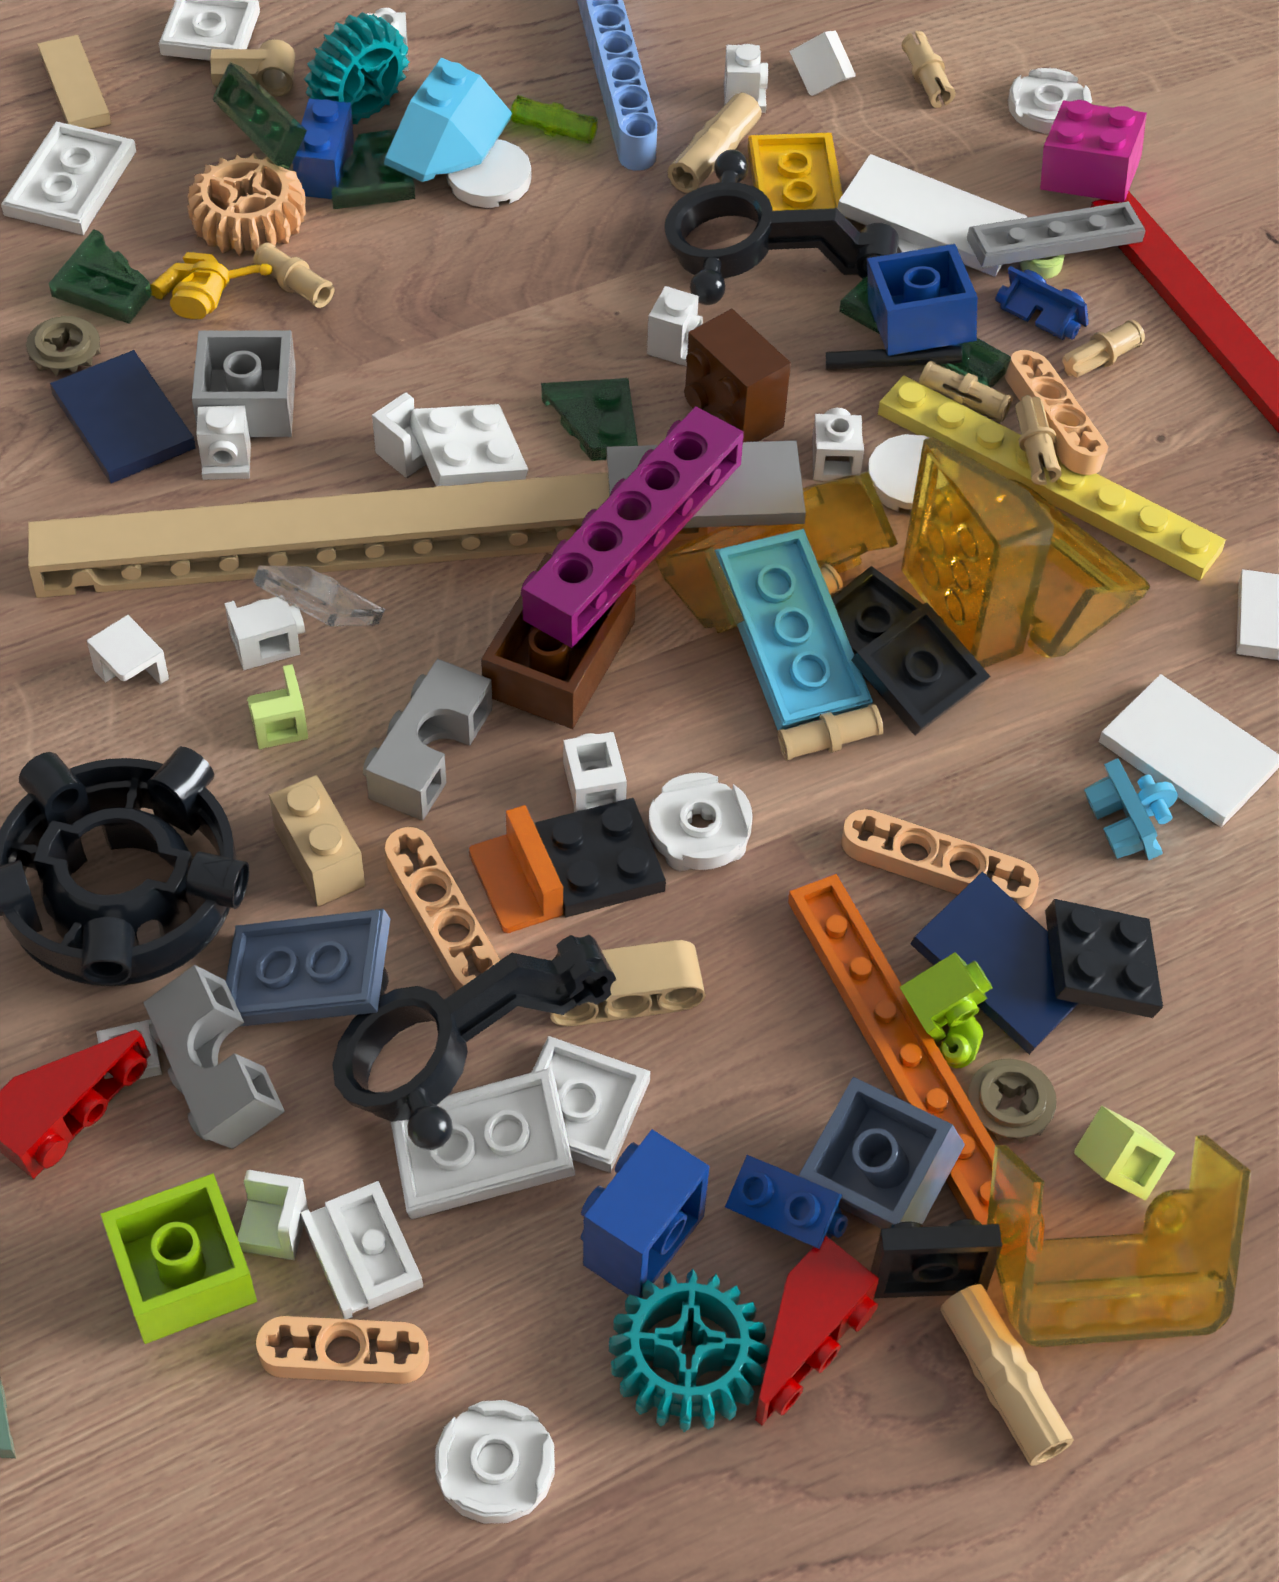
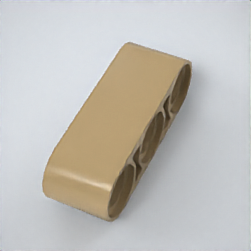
M673 940L601 950L617 979L611 985L610 991L612 995L597 1005L590 1002L577 1005L564 1015L550 1013L552 1022L557 1025L577 1026L691 1009L704 1001L706 996L695 946L688 941Z

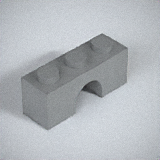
M437 658L428 674H421L417 678L412 689L411 700L404 711L398 710L393 715L388 726L387 737L380 748H373L365 760L363 775L366 776L368 798L423 821L447 783L445 754L426 745L438 739H453L466 745H471L492 711L491 679Z
M193 965L143 1002L152 1021L149 1025V1031L155 1042L165 1051L171 1065L168 1069L169 1077L174 1086L184 1095L191 1111L188 1113V1121L200 1138L234 1149L285 1112L264 1066L235 1053L218 1064V1053L223 1040L228 1034L244 1023L224 979Z

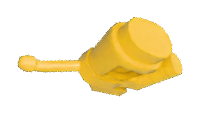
M186 252L183 256L184 263H174L149 285V291L155 298L162 299L173 289V297L170 300V307L173 312L183 318L203 319L217 308L222 291L226 288L230 279L254 273L267 276L272 274L273 268L269 264L262 263L261 265H251L229 271L222 264H219L213 254Z

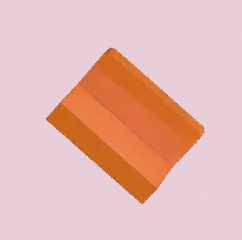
M526 805L507 810L506 834L471 845L469 847V856L504 933H511L562 916L563 885Z

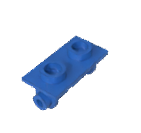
M1012 266L1008 268L1010 287L1008 288L1003 285L995 298V301L1001 304L1000 308L1026 322L1030 320L1036 309L1042 311L1035 321V326L1061 340H1064L1066 337L1073 340L1078 334L1081 324L1087 327L1089 324L1087 304L1080 295L1069 289H1062L1060 291L1048 285L1039 274L1031 270H1024L1022 272Z
M746 1155L725 1205L727 1209L820 1249L825 1235L828 1238L832 1236L839 1238L844 1234L848 1225L847 1216L842 1214L841 1208L838 1206L842 1194L750 1155Z

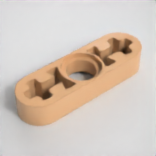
M280 1316L266 1322L259 1330L256 1338V1348L262 1367L269 1374L279 1378L406 1384L420 1378L429 1364L428 1341L424 1332L416 1325L407 1322ZM283 1336L292 1337L295 1347L288 1350L287 1357L278 1358L275 1348L271 1346H278ZM311 1336H317L315 1342L317 1361H310L308 1348H311ZM339 1337L353 1338L359 1343L360 1351L350 1362H333L326 1355V1350L333 1340ZM369 1339H377L378 1352H375L376 1364H369L371 1357ZM400 1342L409 1343L410 1351L415 1353L407 1356L405 1364L395 1363L394 1355L389 1353L397 1351L398 1343Z

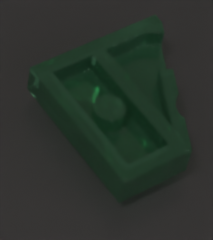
M398 129L358 134L352 147L353 154L346 159L342 168L343 178L338 188L333 187L331 192L333 210L415 199L413 177L384 165L385 157Z
M94 229L49 282L52 297L130 324L152 296L150 282L138 270L132 269L129 266L128 260L119 251L114 253L105 244L104 236Z
M628 378L541 383L542 402L546 406L551 404L560 414L561 425L571 436L579 440L581 449L591 461L607 460V447L638 446Z

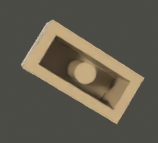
M318 775L269 794L275 831L317 907L365 887L361 851Z

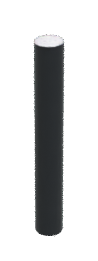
M962 345L943 346L889 356L886 349L826 352V370L926 365L929 361H933L937 365L962 363Z

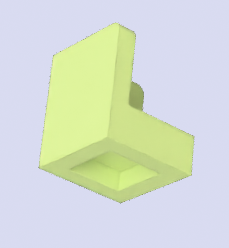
M293 664L283 666L285 689L251 695L247 698L259 749L308 739L305 710Z
M1104 1106L1100 1107L1074 1150V1154L1103 1179L1145 1201L1175 1155L1174 1151L1143 1127Z

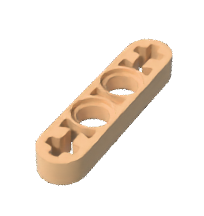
M1029 350L1014 352L1011 356L1005 379L1020 401L1026 395L1039 397L1042 400L1049 428L1053 429L1056 433V441L1053 445L1060 461L1068 469L1079 474L1092 475L1099 472L1108 450L1107 443L1053 366L1039 353Z
M857 810L851 813L844 822L841 844L846 854L857 861L957 895L981 872L987 875V871L990 870L994 872L991 880L1024 910L1030 907L1035 899L1039 883L1037 871L1031 864L1021 859L874 810ZM864 830L873 833L867 841L858 839V836ZM888 837L894 838L891 851L885 849ZM906 844H919L927 850L928 857L919 861L910 860L901 853L900 849ZM957 860H966L974 864L978 873L972 877H960L951 870L950 864ZM1011 879L1021 882L1017 891L1007 889Z
M414 827L400 828L391 833L385 844L388 870L457 991L476 978L475 975L469 976L467 956L472 954L473 962L481 973L499 962L500 959L430 837L424 831ZM409 848L412 853L418 854L420 869L414 872L413 864L406 854L400 853L402 849ZM428 884H437L446 890L445 895L434 902L420 899L417 896V892L421 887ZM449 924H461L469 930L467 937L459 942H448L439 935L442 928Z

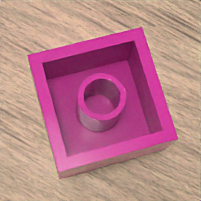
M1063 100L1044 143L1040 190L1124 202L1142 157L1147 113L1134 111L1125 106L1112 108L1092 105L1084 100Z

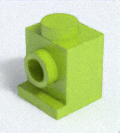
M954 952L900 986V989L927 1034L939 1042L947 1037L942 1029L944 1025L948 1023L952 1027L960 1025L979 1012L977 1005L988 999L985 993L991 990L992 986L975 960L967 965Z

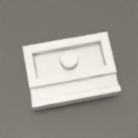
M379 1181L325 1202V1207L310 1212L308 1209L301 1212L303 1225L344 1319L353 1317L352 1313L366 1307L370 1310L423 1288L422 1276Z

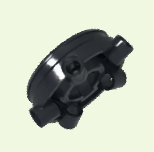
M180 746L163 764L143 759L116 758L93 761L69 769L56 753L46 752L35 756L22 768L19 775V784L28 794L14 807L0 829V916H3L7 927L22 948L38 964L65 979L95 986H123L152 980L174 971L197 956L217 935L229 914L230 908L237 909L241 905L249 880V864L246 861L236 859L235 846L228 818L220 803L206 788L214 779L213 769L200 754L190 748ZM141 808L153 809L154 815L141 811ZM102 826L106 842L111 850L124 848L145 849L158 854L174 870L166 883L146 879L136 888L121 894L102 895L92 893L76 884L71 877L72 873H75L88 861L81 842V836L95 827ZM173 826L190 836L199 830L210 841L218 855L198 851L193 857L182 837ZM27 867L33 868L38 872L46 912L54 919L57 932L63 938L60 944L37 933L43 931L25 875ZM150 920H157L161 937L139 945L137 938L138 928Z

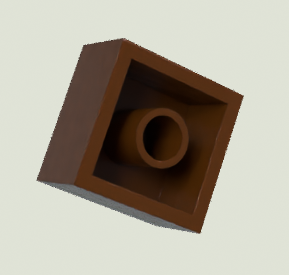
M733 309L689 331L686 355V383L684 388L688 404L692 408L696 406L744 432L743 442H759L782 429L785 423L791 362Z

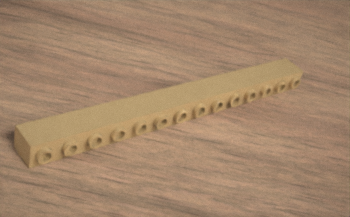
M608 472L28 522V567L36 597L41 598L75 595L77 586L94 585L95 592L97 593L553 552L562 540H569L581 527L583 519L590 510L598 509L609 498ZM708 527L682 528L671 541L707 538Z

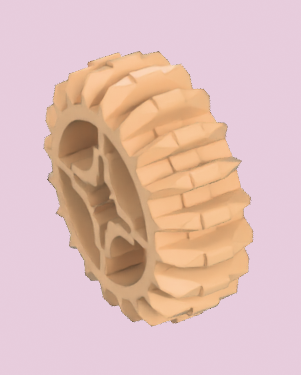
M253 153L249 158H240L238 154H236L235 159L229 161L220 158L217 166L205 165L204 173L196 174L193 185L189 186V205L187 208L193 228L198 237L206 240L207 246L218 245L222 253L235 249L238 256H240L244 251L253 250L255 253L263 243L269 242L275 246L277 242L288 244L290 235L298 234L299 226L304 222L306 200L302 184L297 178L296 172L288 170L286 162L275 164L272 156L261 160Z

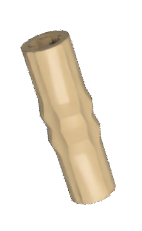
M742 92L736 93L712 119L705 123L702 130L695 134L691 143L668 168V177L676 189L684 193H690L698 189L715 170L714 165L719 154L725 150H735L739 142L761 118V108L754 97Z
M981 1284L972 1285L948 1298L941 1305L940 1311L969 1359L974 1376L984 1385L990 1403L1001 1414L1028 1463L1031 1466L1044 1463L1066 1450L1074 1441L1073 1437L1046 1394L1038 1372L1028 1363L1023 1347L1011 1335L984 1287Z

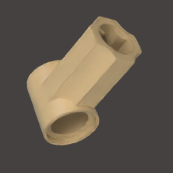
M268 40L259 49H211V79L214 87H257L262 93L274 97L283 96L292 88L295 52L288 43L282 40Z

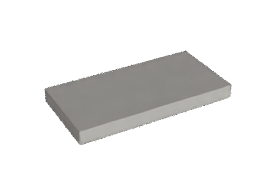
M797 440L743 442L741 465L683 528L805 524L806 511ZM658 445L607 447L609 496L615 484L622 478L627 479L638 467L646 451L649 449L654 450Z

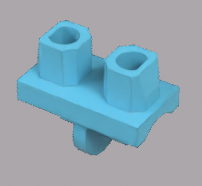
M1119 758L1104 764L1108 776L1085 788L1084 791L1097 820L1120 809H1123L1127 817L1103 828L1116 858L1128 856L1144 850L1148 860L1162 855V849L1156 840L1157 832L1149 817L1155 816L1159 824H1166L1171 821L1173 816L1168 808L1175 803L1178 797L1174 786L1169 782L1155 783L1151 775H1145L1137 781L1141 789L1137 794Z

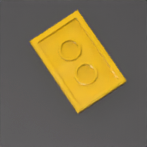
M832 133L748 136L747 147L753 187L759 189L768 197L773 211L837 208L843 193Z

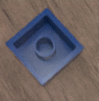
M956 244L867 258L868 304L888 356L977 341L978 296Z
M651 1129L640 1145L634 1142L631 1143L620 1156L615 1167L617 1174L606 1188L601 1185L597 1186L582 1207L581 1215L584 1217V1229L580 1239L583 1241V1265L628 1296L631 1294L643 1298L642 1285L646 1283L647 1279L652 1283L657 1280L703 1219L710 1166L653 1129Z

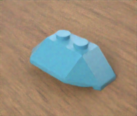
M441 57L410 100L387 152L384 165L421 182L434 179L436 174L454 173L479 165L483 162L510 121L512 112L479 74L466 69L459 63L450 62Z

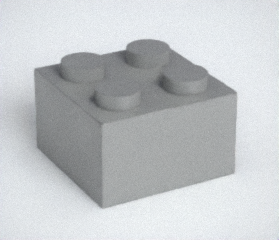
M291 330L198 331L192 391L196 426L198 407L245 405L250 437H292L296 365Z

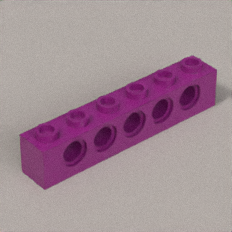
M696 406L682 421H675L668 430L666 438L654 450L649 449L646 451L638 467L627 479H620L613 487L609 498L598 509H592L587 513L581 527L569 540H562L556 546L551 559L539 571L535 570L527 576L521 588L523 620L572 648L741 465L744 432Z

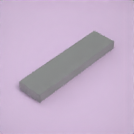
M1128 201L971 226L968 229L967 240L981 267L985 268L1138 243L1143 241L1146 230Z

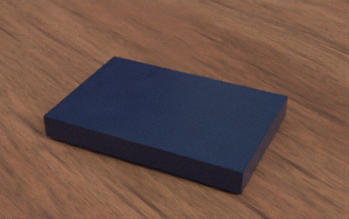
M135 350L50 383L53 396L110 483L196 449L193 435Z
M983 872L939 912L910 943L933 966L954 952L967 965L975 960L992 986V989L985 993L988 999L978 1004V1008L1029 1055L1080 1004L1056 999L1048 931Z

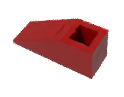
M135 1029L13 1077L0 1090V1152L33 1180L44 1168H50L58 1163L64 1156L68 1144L84 1127L94 1125L104 1115L112 1098L124 1086L134 1084L143 1075L147 1067V1058L151 1054L142 1034ZM108 1072L113 1078L104 1079V1075Z
M826 1235L820 1249L813 1247L787 1275L755 1420L761 1426L775 1411L782 1416L795 1404L804 1389L800 1385L802 1380L812 1369L818 1373L823 1372L841 1349L838 1340L850 1327L856 1332L861 1330L878 1307L874 1297L879 1278Z

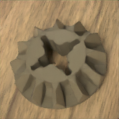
M61 316L48 319L37 325L29 334L26 347L29 359L36 363L39 371L50 368L55 376H57L62 370L68 369L76 373L79 365L92 366L93 357L100 354V336L97 329L90 322L78 317ZM68 339H70L72 346L67 347L65 352H58L57 349H62L64 344H67Z
M999 1059L987 1063L975 1073L968 1088V1099L984 1127L994 1133L997 1141L1004 1137L1017 1138L1021 1144L1029 1136L1041 1135L1055 1114L1057 1102L1052 1083L1041 1070L1025 1061ZM1025 1092L1019 1107L1021 1111L1014 1107H1009L1006 1110L1003 1108L1000 1111L997 1110L1002 1100V1093L1012 1098L1015 1095L1020 1096Z

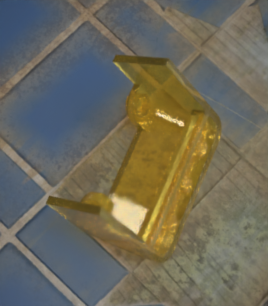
M869 472L804 487L805 524L719 527L659 556L655 561L662 577L704 628L715 627L717 633H721L736 627L744 619L714 550L804 529L819 568L824 564H829L838 573H842L863 563L860 555L868 551L891 548L898 544Z
M1197 1135L1195 1137L1189 1189L1168 1190L1155 1197L1146 1210L1143 1233L1044 1239L1045 1221L1041 1211L1045 1182L1007 1145H995L987 1224H999L1002 1249L995 1267L1012 1327L1027 1343L1037 1347L1198 1336L1216 1332L1225 1325L1233 1310L1251 1170L1207 1135Z

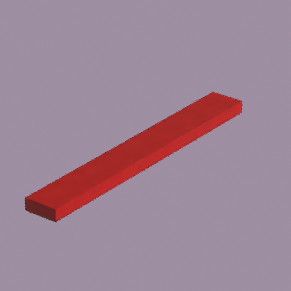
M1128 191L1124 202L1129 201L1146 231L1142 242L1118 246L1119 249L1279 433V361ZM1099 199L1092 202L1091 207L1121 202Z

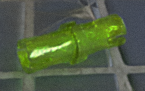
M517 95V99H514L512 104L511 122L544 130L545 135L555 137L558 134L591 144L595 138L598 127V118L595 116L564 109L563 104L553 102L550 105Z

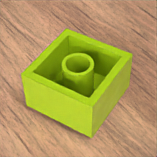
M214 1173L101 1213L144 1344L257 1302L251 1275Z

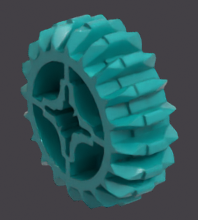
M361 12L357 17L348 15L344 25L336 22L334 31L330 35L324 34L322 45L314 48L316 56L307 63L311 72L304 79L309 85L306 94L310 99H328L351 103L352 122L355 125L362 118L368 119L374 113L380 112L384 105H390L389 100L392 95L399 93L397 88L399 82L406 78L403 69L409 64L408 59L405 57L409 48L403 42L404 37L382 17H377L374 14L367 15L364 12Z
M694 1269L687 1273L686 1283H678L676 1277L668 1271L664 1275L662 1289L647 1279L646 1283L642 1285L643 1298L629 1294V1297L625 1300L627 1314H617L615 1316L613 1329L618 1334L609 1338V1352L617 1356L611 1361V1373L614 1377L624 1378L620 1382V1393L623 1398L638 1395L635 1410L639 1415L648 1412L653 1407L657 1408L656 1423L660 1427L668 1422L670 1415L679 1416V1426L683 1432L690 1429L692 1417L698 1416L704 1427L709 1430L714 1426L715 1411H718L723 1417L731 1421L736 1416L737 1407L735 1401L744 1405L752 1402L754 1390L751 1386H760L762 1384L765 1370L760 1365L767 1362L769 1356L767 1345L760 1343L766 1336L764 1322H753L757 1311L754 1302L738 1305L741 1291L737 1285L729 1288L724 1293L719 1291L720 1278H718L717 1274L708 1280L707 1285L697 1283L698 1276ZM681 1314L676 1324L666 1328H655L654 1333H647L655 1324L663 1319ZM701 1316L715 1322L725 1332L711 1330L705 1326ZM687 1331H691V1345L696 1347L695 1355H692L691 1369L689 1370L686 1369V1354L681 1353L682 1345H685ZM646 1361H651L653 1367L663 1368L671 1372L676 1379L677 1385L659 1377L652 1371ZM722 1366H732L718 1380L696 1387V1382L701 1375L711 1371H721Z

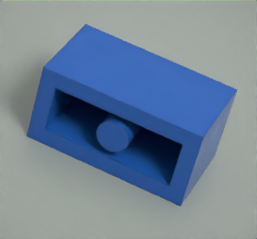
M308 99L292 153L293 171L296 172L306 197L339 199L354 145L351 103L328 99Z

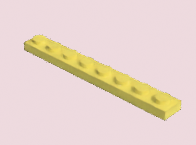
M905 375L899 379L879 403L878 415L917 435H924L940 441L953 451L955 455L1198 581L1203 578L1223 550L1226 539L1097 473L1083 475L1073 472L1060 461L1057 455V461L1062 471L1060 478L1052 483L1049 471L1044 467L1047 484L1038 485L1033 483L1026 451H1023L1019 446L1020 434L919 384Z

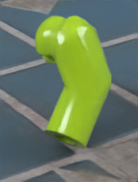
M975 1017L954 1027L949 1023L947 1024L949 1031L945 1041H942L940 1045V1052L947 1064L952 1068L966 1067L976 1058L983 1038V1030Z

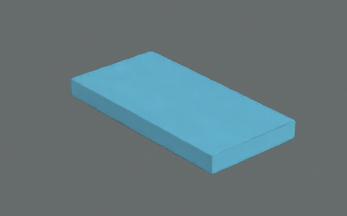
M804 529L714 550L711 556L712 562L777 730L789 729L819 720L820 714L826 712L838 715L868 707V705L873 703L862 673L851 661L855 655Z

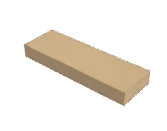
M74 35L38 43L40 57L66 124L87 129L110 125L111 119L108 108L79 36Z

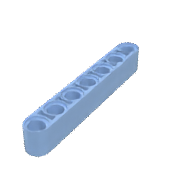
M577 0L618 159L621 165L627 169L636 171L648 169L656 161L657 120L623 0Z

